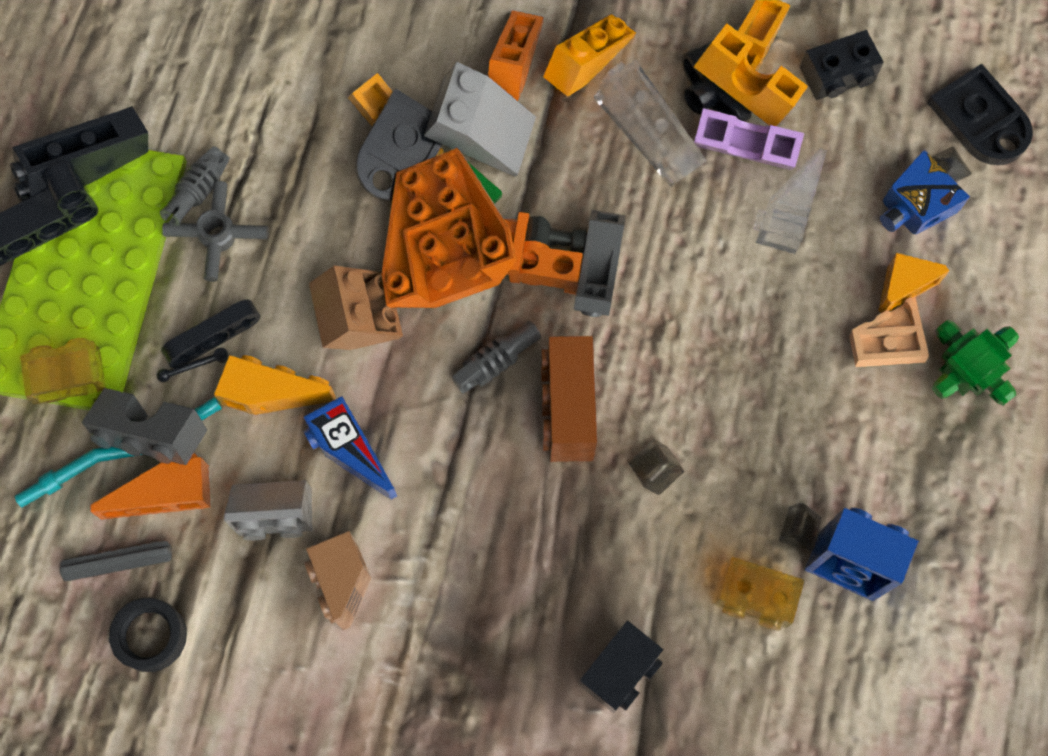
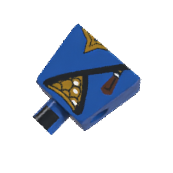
M924 150L887 192L883 203L889 210L880 216V221L890 232H894L904 225L912 234L917 235L957 214L970 196Z

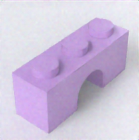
M703 108L693 146L793 170L797 163L804 133L773 125H755L741 121L736 116Z

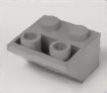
M307 480L232 485L224 513V521L239 536H243L244 540H263L266 538V534L280 533V537L283 538L302 537L303 532L313 531L312 488Z

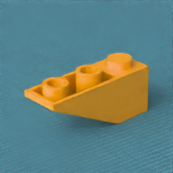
M610 14L557 45L543 78L566 96H570L586 86L628 44L636 32L628 27L622 19Z
M229 355L214 396L221 405L253 415L332 402L336 397L332 387L329 386V382L321 377L310 375L306 379L296 376V372L290 368L276 365L273 369L262 365L259 359L248 355H242L241 358Z

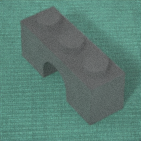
M108 388L103 389L82 421L91 434V440L98 446L109 449L111 446L123 449L133 456H139L140 454L151 456L165 464L175 462L187 465L207 432V428L194 408L163 402L156 414L147 419V413L133 394Z

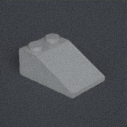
M456 62L443 78L424 136L452 149L458 148L463 154L516 177L536 116L491 78Z

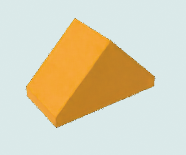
M896 253L887 267L878 309L879 312L891 311L904 304L906 299L917 297L940 284L948 274L949 269L943 264Z

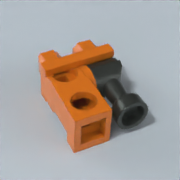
M519 212L518 220L504 219L511 231L517 260L507 273L510 282L564 289V293L576 295L588 228L575 226L572 232L552 228L546 218L542 216L529 217V213ZM551 245L570 246V251L551 249Z

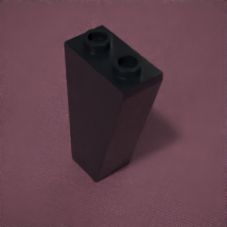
M133 106L14 146L12 147L14 162L10 163L11 171L17 181L13 183L14 191L19 201L22 202L47 190L48 187L43 179V174L47 168L60 162L71 163L87 186L148 153V131Z

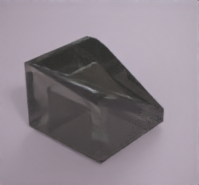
M655 439L629 462L644 488L657 495L663 493L685 472L671 450Z

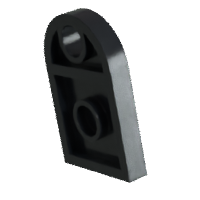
M983 64L978 65L930 96L927 104L968 152L983 163L990 165L1010 164L1020 158L1031 143L1033 129L1030 119ZM1008 139L1012 141L1015 145V150L1009 151L1004 149L1000 144V140Z
M396 88L392 91L361 145L355 161L356 175L361 186L372 196L388 201L393 199L396 172L433 158L442 146L441 143L424 136L432 111ZM377 171H384L390 176L391 184L387 190L382 191L374 186L373 176Z

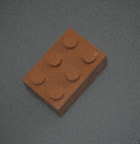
M593 336L549 337L548 349H541V382H548V384H542V416H549V419H543V451H550V462L593 461L597 446Z

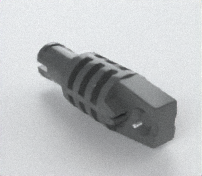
M213 146L196 160L175 185V195L160 211L162 219L166 221L171 214H174L168 224L175 227L179 226L192 207L203 203L213 190L214 182L220 181V177L230 157L219 148Z
M529 320L506 338L503 336L495 338L493 342L488 343L486 347L481 348L476 354L471 355L463 362L464 367L452 376L454 384L464 394L478 384L482 387L489 383L494 377L500 375L502 371L515 364L518 354L541 339L539 330Z

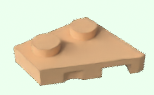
M910 297L904 301L902 306L891 312L886 310L877 315L875 320L852 329L849 336L855 367L926 363L929 357L916 297Z

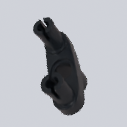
M713 40L700 48L694 47L684 53L682 65L691 83L684 90V98L689 108L696 114H702L704 108L736 116L737 119L744 122L749 120L752 114L749 109L694 68Z

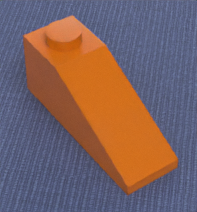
M512 10L491 55L488 77L518 101L527 80L544 17Z
M196 454L192 455L187 465L170 462L169 464L161 462L91 504L90 511L101 520L211 508L209 465Z

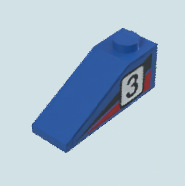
M343 396L304 416L309 428L303 432L313 450L320 447L325 457L391 500L397 497L392 483Z

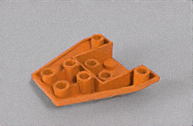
M455 148L396 172L381 273L386 305L390 308H437L498 286L517 261L511 231L462 152Z

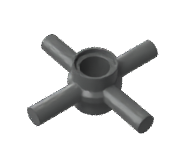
M223 181L214 182L211 210L202 213L197 220V224L180 223L179 226L175 227L168 223H163L162 228L164 237L199 238L200 242L207 247L204 280L210 282L218 281L221 252L228 250L233 245L235 238L268 239L269 237L268 225H234L232 220L225 215L228 184ZM214 228H223L218 234L209 235Z

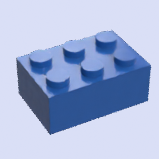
M844 508L820 530L804 570L874 601L903 583L919 541L909 537V532L894 524H887L885 526L873 521L872 515L862 509L850 508L849 510Z

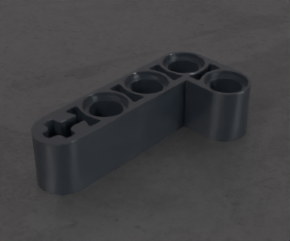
M60 162L47 168L43 174V179L48 187L47 190L0 212V266L92 220L98 214L99 210L84 180L71 163Z

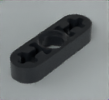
M251 300L239 301L169 340L163 345L161 352L170 367L176 368L185 365L251 328L260 320L261 316Z

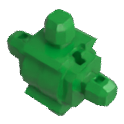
M946 320L935 330L936 336L943 345L947 344L949 348L941 355L945 360V364L939 369L942 375L933 383V392L940 399H944L957 391L964 396L971 390L978 396L988 389L991 393L989 396L997 404L1004 406L1016 396V391L1008 380L1004 381L1001 377L1011 369L1005 362L1012 356L1009 349L1018 341V333L1012 327L1007 326L994 334L989 328L981 334L973 328L963 336L960 333L962 329L956 323Z

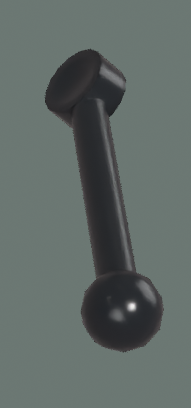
M218 348L214 351L213 355L170 370L160 369L156 376L158 381L164 383L169 381L172 376L215 361L225 363L229 358V354L225 348Z

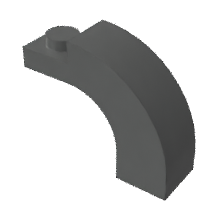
M596 210L591 211L581 274L574 303L575 311H581L582 314L590 317L609 316L626 215Z

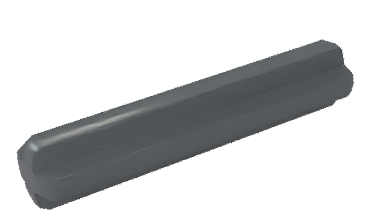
M162 540L64 559L60 562V574L63 580L68 582L165 563L172 560V548L169 541Z

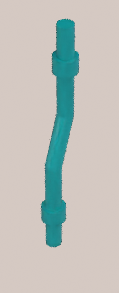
M213 397L195 408V411L203 421L223 408L217 398ZM112 446L109 449L102 447L92 449L56 471L51 469L39 476L38 482L16 494L14 498L18 505L23 508L46 493L51 495L63 488V483L98 462L134 456L123 449Z

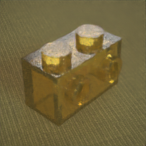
M732 556L726 563L715 605L723 607L722 612L728 616L744 619L745 615L759 619L758 624L762 627L780 631L781 627L787 628L794 622L805 580Z

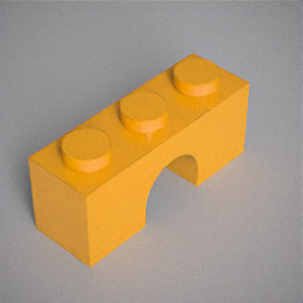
M726 23L697 61L694 68L769 126H777L793 109L808 86L782 65L775 73L769 75L755 71L747 59L748 51L754 44Z

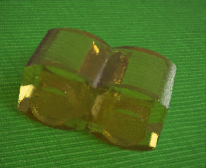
M75 338L57 349H53L51 346H37L32 348L29 353L20 356L25 396L33 404H45L68 397L88 395L103 391L106 388L100 349L94 341H89L85 338Z

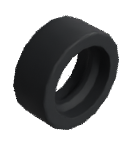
M138 598L125 604L116 613L109 629V643L113 655L123 665L141 672H157L172 665L180 657L187 638V627L182 615L172 605L156 598ZM144 613L161 615L170 627V639L167 646L159 654L152 657L135 655L129 649L126 641L127 631L131 622Z

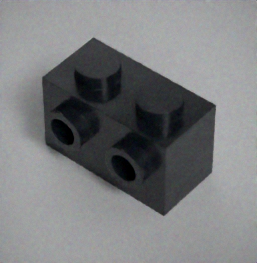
M866 29L806 50L800 69L815 99L819 100L827 96L828 98H835L843 94L847 89L856 86L863 88L872 84L877 79L884 61Z
M627 620L579 680L578 684L612 713H615L619 707L626 711L640 694L634 688L643 676L650 681L663 664L658 657L664 649Z

